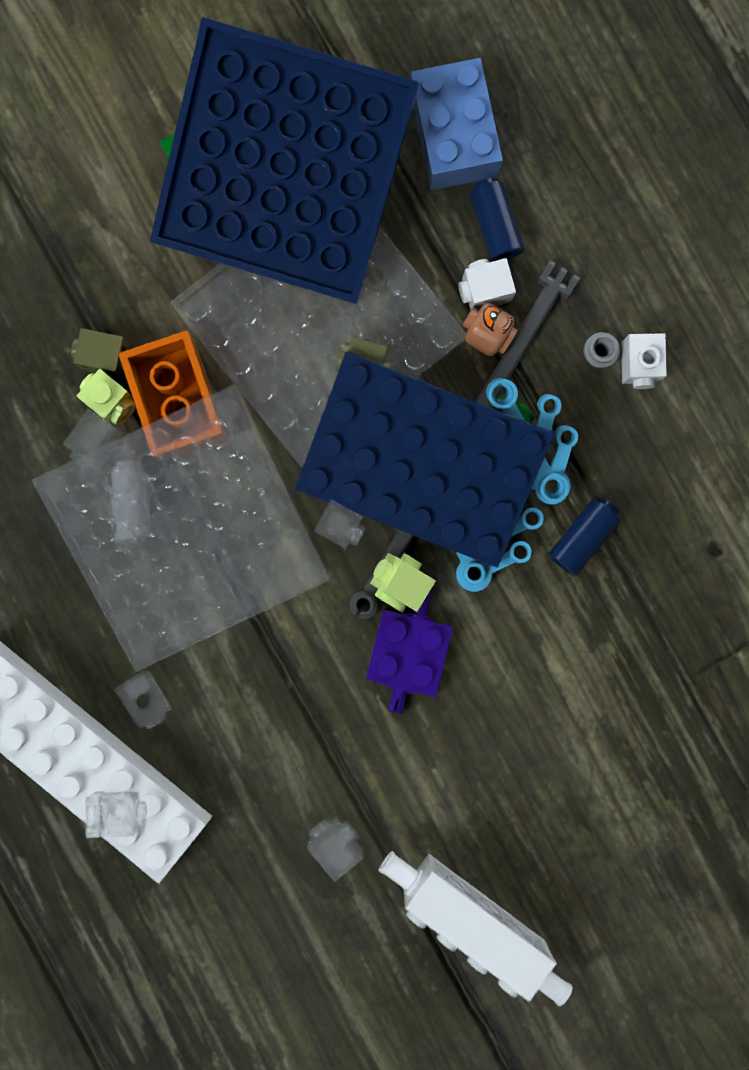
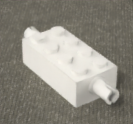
M393 851L386 856L379 867V872L385 874L403 888L405 909L408 911L406 915L413 923L423 929L429 926L438 933L437 939L445 947L453 952L457 948L469 956L467 961L471 966L484 975L489 971L499 979V986L512 997L516 998L519 994L530 1002L539 989L555 1001L558 1006H562L568 1000L573 987L570 983L565 982L552 972L556 962L543 938L432 855L428 854L417 870L395 855Z

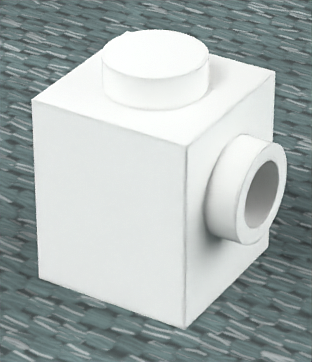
M507 258L489 262V259L477 260L469 264V268L464 271L463 281L459 282L461 299L463 303L469 302L470 309L474 307L479 310L486 303L498 306L512 302L516 293Z
M629 334L621 342L622 384H633L634 389H650L655 387V383L660 382L667 376L665 334Z

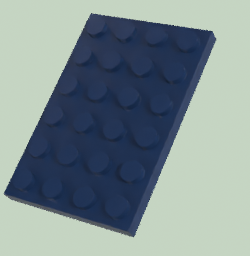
M346 351L295 490L498 568L555 433Z

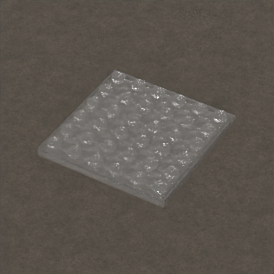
M380 226L358 304L221 263L170 302L172 307L301 468L304 466L337 377L335 375V368L343 340L350 342L351 337L356 336L388 345L389 349L385 361L391 362V368L418 379L465 341L466 334L465 330Z
M236 383L31 480L135 672L330 580Z

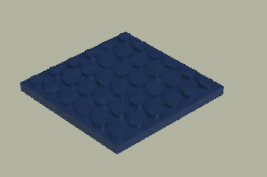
M202 17L150 242L358 304L420 85L419 81Z

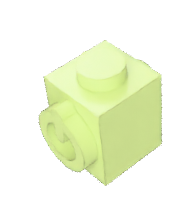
M100 368L96 373L89 374L80 385L81 391L76 396L104 420L116 426L123 424L136 409L133 396Z
M388 553L385 559L381 560L376 566L374 577L370 584L378 588L374 596L403 613L406 606L418 612L436 580L421 572L419 569L422 564L404 553L400 559Z

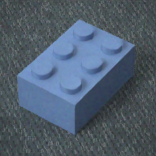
M481 58L412 71L410 79L419 81L420 84L413 111L430 191L498 177L503 159Z

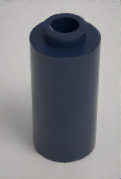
M487 178L477 182L474 185L475 189L469 196L491 262L505 258L510 260L525 251L503 182L495 181L494 178Z
M604 498L600 502L592 499L547 556L565 572L576 577L621 522L617 516L619 509Z

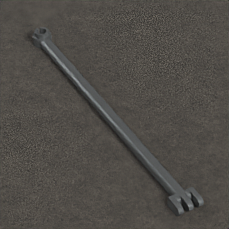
M552 260L548 262L537 281L538 284L544 286L543 290L476 402L486 406L490 405L486 398V389L489 383L497 378L510 379L558 297L561 296L567 300L580 279L578 275L574 274L568 281V285L562 283V280L568 270L562 267L556 278H554L550 274L555 269L556 263ZM499 386L495 389L494 396L496 399L501 394L504 386ZM398 530L380 561L385 559L388 553L401 559L415 536ZM374 571L362 591L355 593L350 599L349 607L353 615L358 612L356 605L360 598H366L370 601L369 610L361 612L359 619L370 618L377 610L378 598L374 595L378 588L370 584L374 577Z

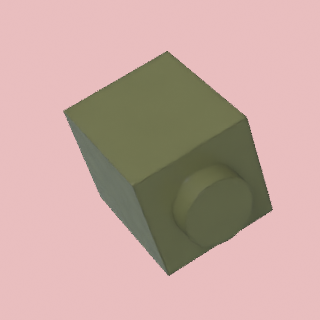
M81 328L79 338H75L72 343L71 356L74 359L73 363L83 371L96 373L100 368L108 376L124 379L125 372L118 353L129 350L131 344L122 336Z

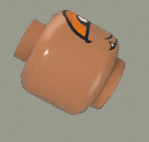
M492 303L484 304L479 310L473 307L462 324L467 329L465 342L487 356H494L497 352L503 354L517 332V329L513 327L514 317Z

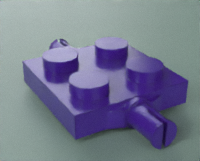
M427 595L422 608L420 607L418 612L415 610L412 613L404 614L387 610L382 612L366 680L384 684L393 690L388 711L395 712L397 699H399L396 714H403L407 694L420 693L435 698L437 695L453 627L436 623L429 617H426L432 597L430 595Z

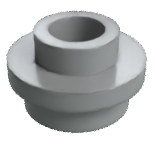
M605 332L596 333L584 345L585 359L596 368L609 367L619 357V343L611 334ZM596 346H603L607 351L606 356H598L595 352Z

